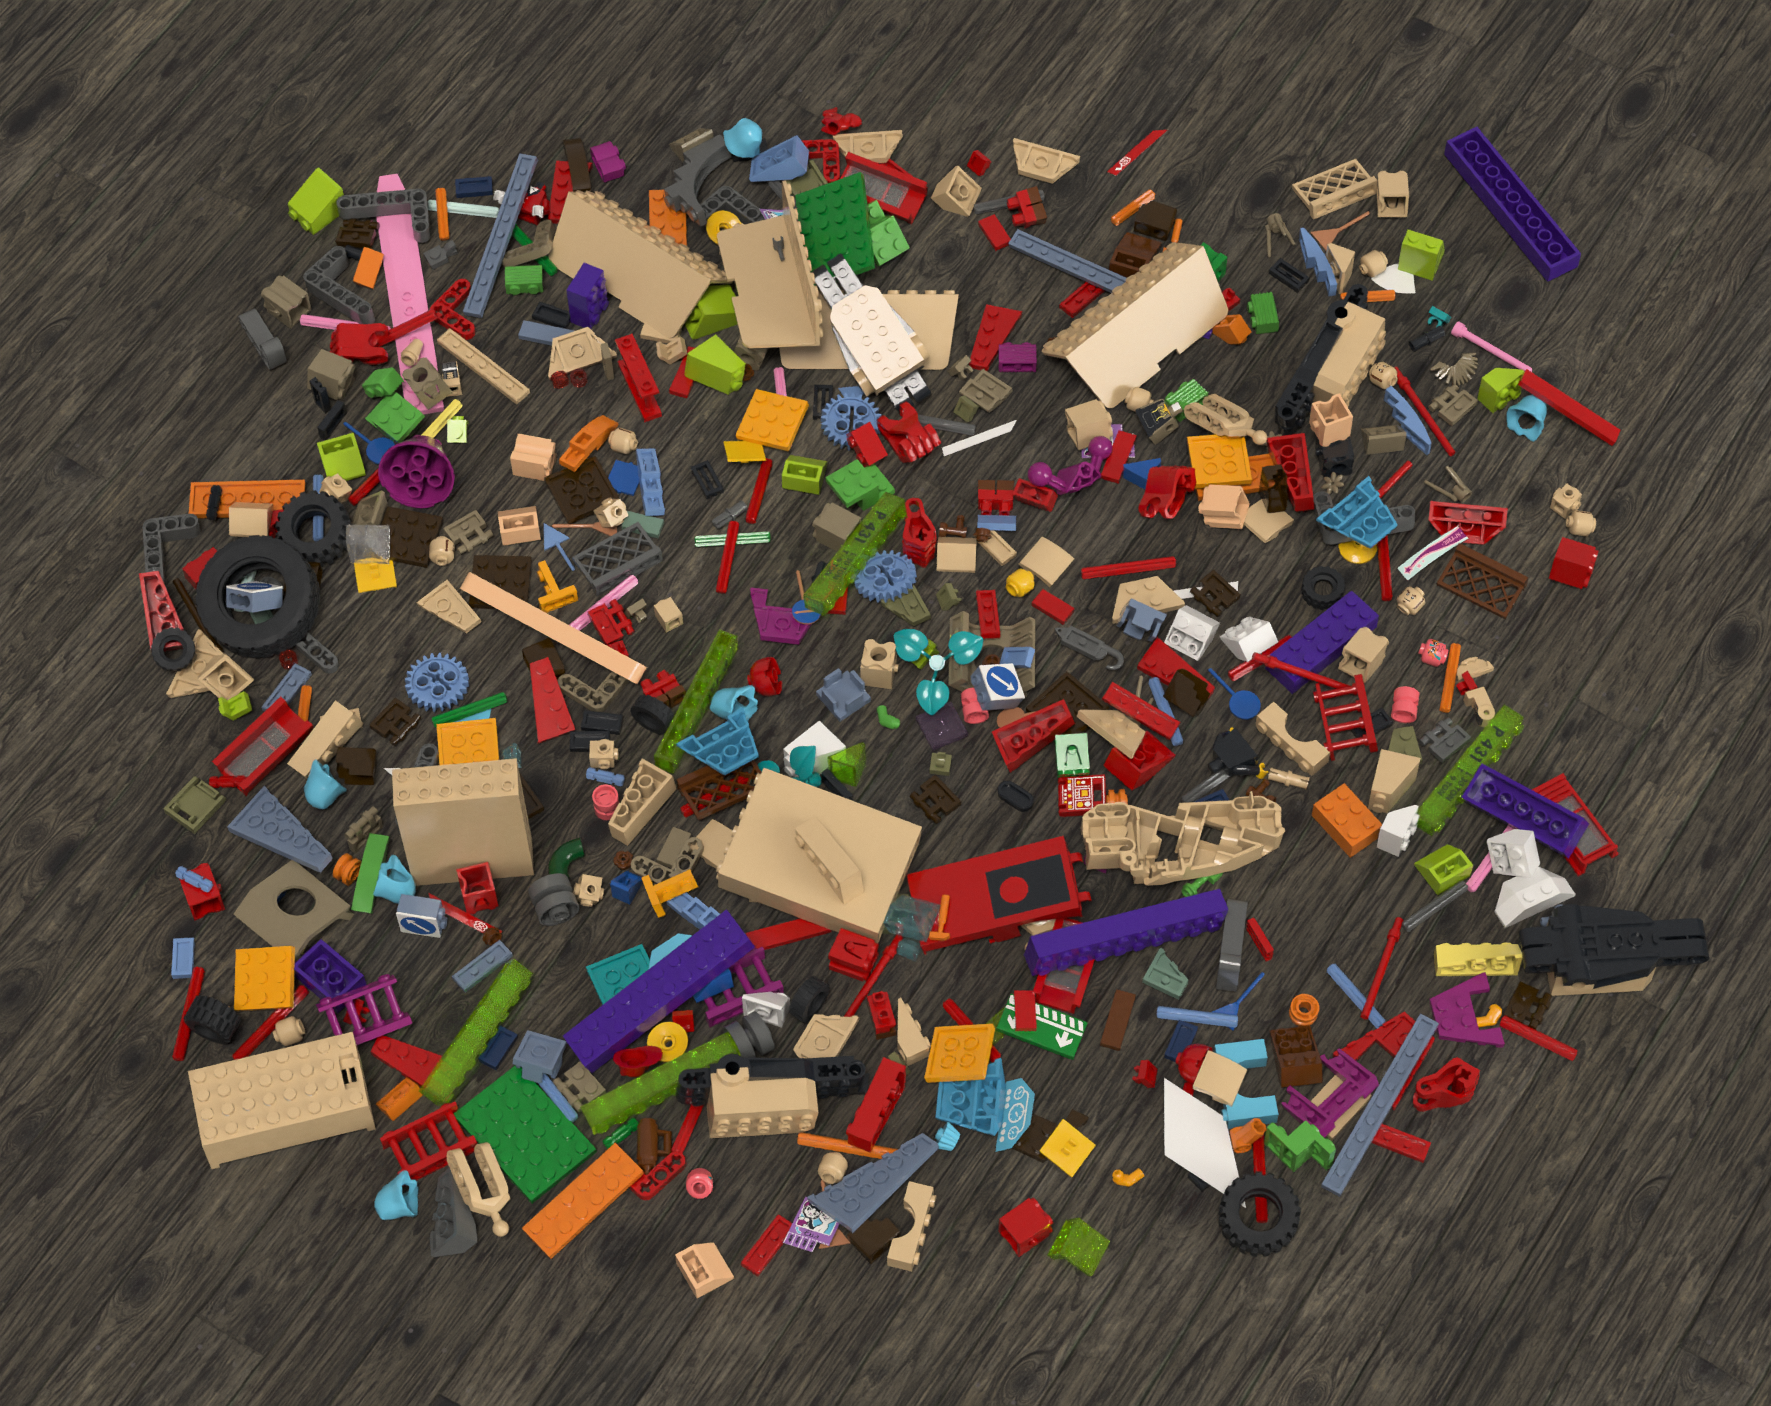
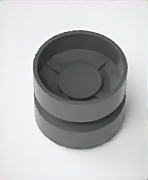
M557 873L544 876L536 880L528 889L532 904L535 906L536 915L542 925L553 926L564 923L573 918L579 911L575 894L572 893V886L565 874Z
M756 1011L742 1017L744 1029L737 1021L723 1027L725 1038L733 1054L743 1058H756L753 1048L761 1056L775 1049L771 1032Z

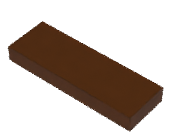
M1116 989L1100 1046L1120 1051L1136 994Z

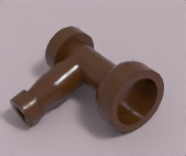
M963 515L957 516L956 528L948 527L947 523L941 522L939 537H946L949 534L966 538L967 527H963L965 517Z
M1263 779L1256 788L1251 785L1245 794L1249 796L1252 791L1253 796H1263L1273 802H1276L1277 799L1273 795L1265 796L1262 794L1265 788L1270 785L1267 779Z

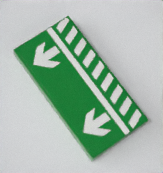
M1011 993L996 1031L1073 1060L1088 1022L1035 1003L1036 1031H1015L1014 994Z

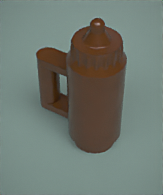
M643 1118L637 1125L638 1166L648 1175L649 1170L656 1166L658 1156L667 1157L672 1153V1132L658 1130L656 1120ZM658 1136H663V1150H658Z

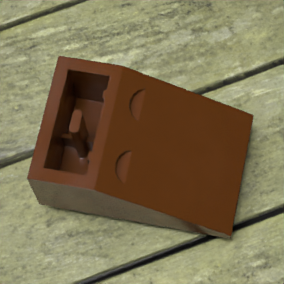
M1127 232L1113 253L1109 270L1126 278L1135 275L1140 271L1139 268L1141 266L1149 264L1153 260L1162 242Z
M1298 1026L1269 1030L1281 1088L1288 1087L1289 1085L1299 1086L1322 1083V1061L1311 1027Z

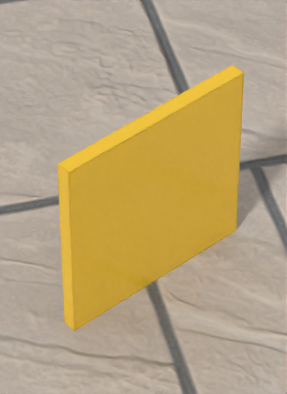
M724 441L723 443L728 462L741 461V463H749V461H766L763 446L747 441Z
M377 557L353 560L358 593L397 587L392 560Z
M1062 1119L1039 1152L1072 1178L1093 1150L1095 1144Z

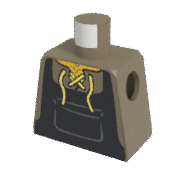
M1159 399L1137 408L1135 411L1149 439L1156 445L1179 426L1175 416L1184 410L1179 402L1169 406L1164 399Z

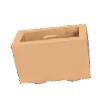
M536 506L498 511L503 545L541 540Z
M714 1243L694 1244L675 1254L676 1263L696 1298L734 1279L733 1274Z

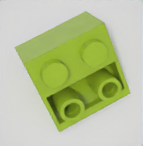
M1494 368L1482 377L1477 399L1492 413L1498 409L1502 410L1510 400H1515L1520 396L1521 387L1518 383L1524 371L1521 369Z
M354 433L317 443L327 477H332L338 473L342 479L347 481L366 475Z
M790 455L785 461L782 472V488L819 495L828 461Z
M1448 844L1414 863V866L1437 895L1448 890L1459 881L1470 877L1473 864L1462 850Z

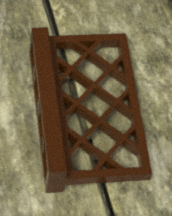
M1459 543L1454 555L1437 581V586L1506 620L1521 592L1526 588L1528 577ZM1458 559L1464 562L1466 568L1455 570L1453 564ZM1478 569L1482 572L1483 576L1472 579L1470 570ZM1467 572L1469 580L1459 582L1457 574ZM1454 575L1455 584L1448 585L1443 582L1445 577ZM1496 578L1499 580L1500 585L1489 587L1487 579ZM1484 580L1487 588L1476 591L1474 583ZM1471 584L1473 592L1467 594L1462 592L1461 586ZM1512 586L1518 589L1515 594L1507 596L1504 588ZM1502 589L1504 597L1493 599L1491 591ZM1488 592L1491 601H1480L1478 595ZM1506 601L1507 608L1505 612L1498 610L1495 603Z
M752 760L726 775H722L707 765L676 779L681 796H684L697 820H701L747 799L750 790L754 791V786L750 785L752 780L756 778L755 773L761 774L762 772L755 761ZM749 766L753 768L751 774L742 772L744 768ZM729 775H736L733 782L724 780V778ZM739 776L749 778L746 785L737 783ZM711 783H718L715 790L706 787ZM721 785L731 786L729 793L719 791ZM735 788L744 789L740 795L732 794ZM693 791L700 792L697 798L691 797L688 794ZM703 794H713L711 801L701 799ZM717 796L726 797V800L722 803L715 802ZM699 804L708 805V808L700 813L697 810Z

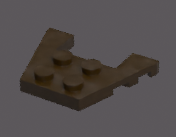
M1072 1109L1066 1121L1078 1130L1088 1122L1089 1117ZM1032 1113L1031 1124L1013 1145L1012 1149L1044 1163L1048 1158L1040 1153L1039 1150L1058 1125Z

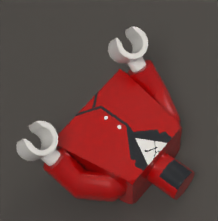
M537 182L534 187H528L518 215L519 219L538 225L543 216L549 215L550 202L547 199L546 192H544L546 186L543 183ZM496 190L493 200H499L498 202L502 204L505 192Z

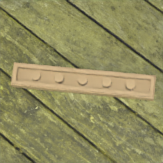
M451 328L437 339V343L515 404H518L530 393L526 386Z

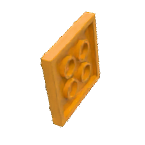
M756 389L737 430L736 438L789 451L809 407V403L805 400Z
M1204 435L1187 437L1191 467L1195 468L1197 481L1195 489L1209 487V485L1232 486L1252 483L1245 436Z
M496 718L437 724L439 765L499 760Z
M280 946L236 949L235 1011L293 1008L295 947Z
M976 1024L935 1027L924 1077L926 1082L985 1080L995 1032L994 1025Z

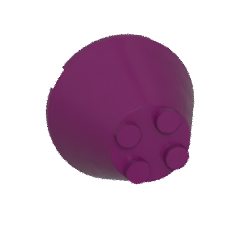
M415 435L413 438L389 448L382 456L378 469L381 485L387 489L390 496L397 502L414 508H428L440 501H444L451 493L455 480L453 467L442 448V443L437 439L424 435Z

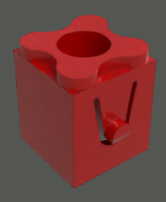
M1562 537L1553 561L1549 579L1580 589L1583 587L1587 588L1599 551L1595 550L1596 547Z
M488 862L456 869L467 914H475L477 911L485 909L493 910L498 906Z
M208 863L200 864L191 871L202 876L203 879L212 881L213 887L209 892L201 890V887L197 888L185 882V879L179 878L194 921L203 918L209 913L225 910L219 893L222 891L221 884L216 885Z
M841 928L828 955L830 960L829 970L862 982L864 980L867 981L879 956V952H877L879 944L873 939Z
M1032 1197L999 1219L998 1232L1011 1245L1017 1256L1020 1257L1049 1237V1234L1053 1232L1051 1228L1053 1221L1044 1212L1038 1201Z

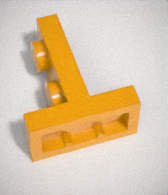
M546 561L538 563L539 571H537V576L540 582L544 581L546 585L544 586L546 596L538 598L540 610L548 613L578 601L577 590L574 585L559 590Z
M690 869L656 885L653 884L649 875L641 878L658 918L666 915L661 903L698 887Z

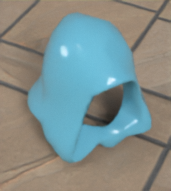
M743 118L732 129L723 132L725 145L733 155L741 158H754L760 154L762 129L754 121Z
M1533 394L1523 397L1520 402L1509 407L1507 411L1508 429L1514 431L1518 436L1525 435L1530 441L1534 442L1544 428L1547 404ZM1523 414H1529L1536 419V423L1530 429H1523L1518 423L1519 417Z
M754 686L723 688L717 691L712 697L710 710L727 720L728 715L744 708L748 721L758 709V700L754 698ZM740 695L748 698L749 704L747 706L738 702L737 698Z
M315 759L312 762L310 774L304 786V793L307 802L312 807L326 809L339 795L345 793L347 789L333 778L327 764L322 765Z
M391 855L388 862L382 863L380 866L378 881L373 895L399 904L401 894L415 895L416 884L412 875L405 869L396 855ZM392 869L390 875L387 876V870Z
M408 1171L400 1172L392 1181L383 1186L376 1195L374 1207L382 1220L397 1219L404 1216L415 1217L418 1215L417 1181L410 1179ZM402 1185H408L409 1192L402 1194Z

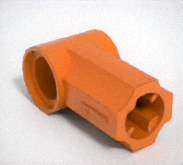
M1253 1118L1244 1126L1231 1129L1229 1133L1233 1151L1235 1153L1250 1151L1252 1149L1251 1144L1264 1135L1266 1125L1260 1119Z

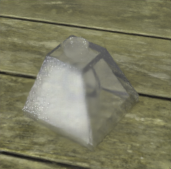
M346 525V546L350 562L356 564L375 562L377 564H389L390 525Z

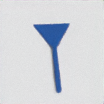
M1260 973L1236 1002L1212 1012L1237 1015L1239 1004L1262 979L1264 973Z

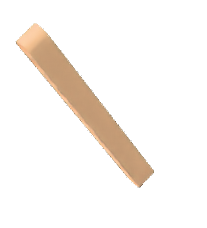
M471 572L467 574L460 587L461 590L635 684L639 683L647 668Z

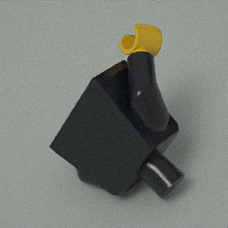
M1231 727L1229 731L1217 735L1212 749L1214 760L1207 764L1213 774L1221 769L1228 776L1256 775V777L1263 779L1269 771L1263 770L1265 767L1264 763H1260L1259 766L1257 765L1258 755L1236 728Z

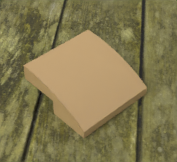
M1261 499L1248 508L1244 525L1266 543L1276 538L1280 531L1291 526L1294 519L1285 511L1267 513Z
M1041 537L1020 561L1019 565L1051 587L1074 558L1055 543Z
M713 819L696 838L700 839L704 845L701 858L705 860L706 864L717 869L720 860L724 861L725 847L727 843L731 844L733 837H731V829ZM695 843V845H690L692 851L694 849L698 850L699 848L697 846V843Z
M1208 1050L1193 1084V1089L1211 1095L1212 1100L1232 1107L1247 1069L1224 1056Z

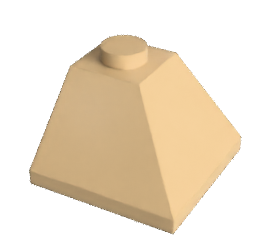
M955 166L937 184L931 199L943 210L968 217L982 188L959 166Z

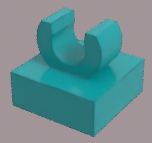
M1432 306L1429 311L1432 316L1428 319V324L1431 325L1434 320H1438L1436 327L1443 326V322L1448 324L1451 317Z

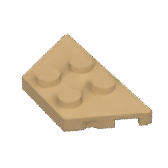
M902 130L833 135V140L838 143L839 150L844 157H846L848 152H851L877 163H887L902 139L903 134Z
M1016 138L1013 139L1019 175L1053 184L1080 162V156Z
M589 327L553 338L548 374L549 380L601 363L600 345L605 342L597 337ZM609 348L612 359L616 358V352Z
M1158 576L1122 583L1119 586L1112 623H1118L1122 608L1131 598L1162 613L1178 610L1185 606V602Z
M199 629L193 638L195 657L186 669L177 671L166 693L170 698L210 691L198 680V676L213 656L223 653Z
M1118 710L1078 711L1077 717L1130 759L1134 757L1145 735V731L1136 723H1133Z
M814 1014L793 1050L798 1058L838 1057L860 1019L858 1016L840 1017V1015L825 1016Z

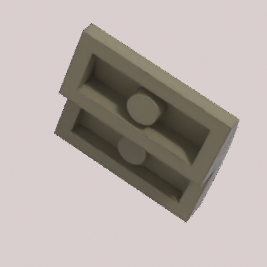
M984 369L974 379L970 378L959 391L961 395H965L988 413L998 407L1013 392L1012 387Z

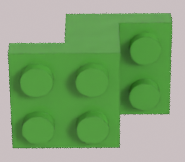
M874 200L867 204L874 260L877 266H880L910 247L894 216H885L878 201Z
M396 392L395 394L392 393V395L385 396L365 419L388 439L401 443L425 416Z
M858 459L826 477L827 484L847 508L857 503L864 511L895 493L894 487L874 463L864 468Z
M1305 1120L1289 1136H1287L1286 1131L1281 1126H1277L1273 1122L1266 1129L1264 1145L1293 1172L1310 1157L1317 1161L1326 1171L1332 1166L1336 1148L1331 1140L1325 1139L1320 1134L1315 1125H1310Z

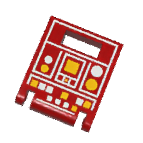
M1105 774L1058 778V808L1060 817L1084 816L1086 812L1096 805L1107 804ZM1094 790H1102V801H1094Z

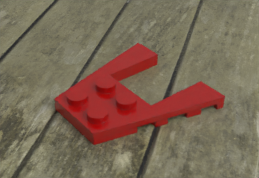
M1404 1011L1383 1023L1376 1030H1371L1362 1038L1350 1042L1341 1050L1357 1061L1372 1045L1378 1043L1395 1058L1416 1021ZM1433 1036L1391 1109H1396L1435 1042ZM1338 1051L1333 1053V1057L1339 1056Z

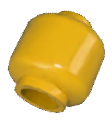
M1017 569L1006 579V589L1012 596L1023 597L1034 588L1033 574L1024 569Z

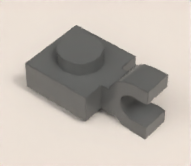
M451 240L445 244L444 248L438 245L423 254L431 269L434 270L448 263L447 257L456 255L458 252L455 243Z

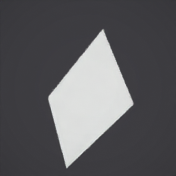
M1164 1078L1165 1156L1224 1194L1228 1185L1231 1186L1233 1180L1237 1177L1239 1178L1226 1121H1223L1221 1114ZM1244 1201V1202L1242 1203V1206L1246 1208L1245 1201Z

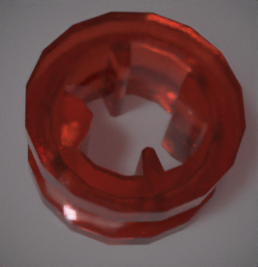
M583 369L573 370L570 374L571 384L577 388L585 386L587 383L586 372Z
M557 371L550 377L553 387L557 389L563 388L569 383L565 371Z
M292 650L283 651L279 655L280 664L284 669L290 670L295 663L298 664L296 653Z

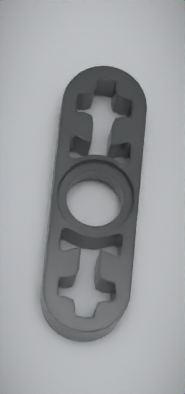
M307 632L302 640L306 639L309 646L307 647L304 642L298 641L295 647L325 673L336 672L339 668L337 657ZM314 649H320L321 653L317 656H313L311 654V651ZM324 658H325L329 663L333 662V665H330V664L326 665V662H325Z

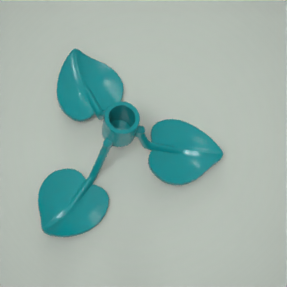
M903 629L894 633L896 652L901 659L912 662L919 659L920 655L923 654L929 659V665L934 670L932 680H922L916 691L919 704L928 714L934 715L949 699L947 685L942 681L935 682L938 671H942L945 668L946 661L953 655L958 664L965 665L971 663L982 649L984 640L981 636L966 631L953 634L948 643L949 649L952 652L943 658L940 655L930 656L924 651L928 646V639L922 632L915 629Z
M798 746L793 748L790 753V765L796 770L795 774L799 777L791 778L818 788L821 785V777L817 772H813L816 746ZM765 760L757 765L761 772L763 768L780 773L779 766L773 761Z

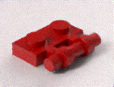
M616 599L609 602L612 607L609 610L604 603L587 612L605 645L622 639L624 636L621 632L622 630H625L628 635H632L635 632L631 620L627 619L623 612V606ZM617 615L621 623L617 624L613 616Z

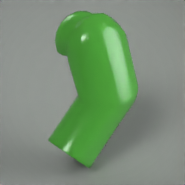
M881 705L877 707L879 723L889 729H897L900 726L898 718L888 715L886 706Z

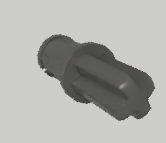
M740 500L731 508H726L725 512L712 520L713 526L720 529L730 521H735L736 517L748 510L747 505L744 501Z

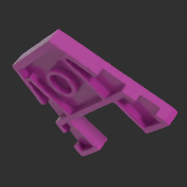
M751 588L750 595L760 640L799 645L812 624L797 622L793 618L791 608L766 606L768 589ZM808 594L807 600L816 602L820 609H822L825 604V596Z
M1486 972L1430 999L1429 1003L1433 1019L1439 1023L1436 1029L1438 1039L1463 1043L1469 1041L1476 1042L1478 1045L1485 1046L1490 1044L1496 1045L1498 1048L1504 1047L1505 1043L1500 1027L1479 1030L1470 995L1489 992L1490 987Z

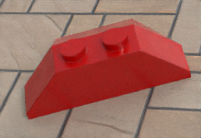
M1430 501L1428 520L1441 536L1458 526L1468 537L1462 543L1484 545L1506 528L1508 508Z

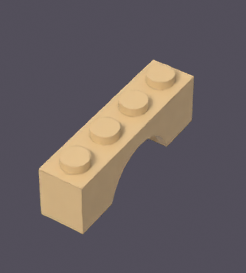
M1275 702L1271 703L1257 715L1256 727L1258 731L1266 734L1275 746H1279L1285 752L1289 759L1297 762L1302 771L1308 772L1313 776L1329 762L1330 752L1317 740L1301 742L1292 738L1285 729L1288 714Z
M909 1181L904 1197V1209L913 1216L915 1223L909 1233L892 1239L887 1256V1266L912 1272L913 1266L918 1265L920 1259L919 1245H924L926 1234L923 1233L924 1227H928L930 1224L931 1214L928 1213L930 1207L934 1208L937 1196L934 1195V1187Z

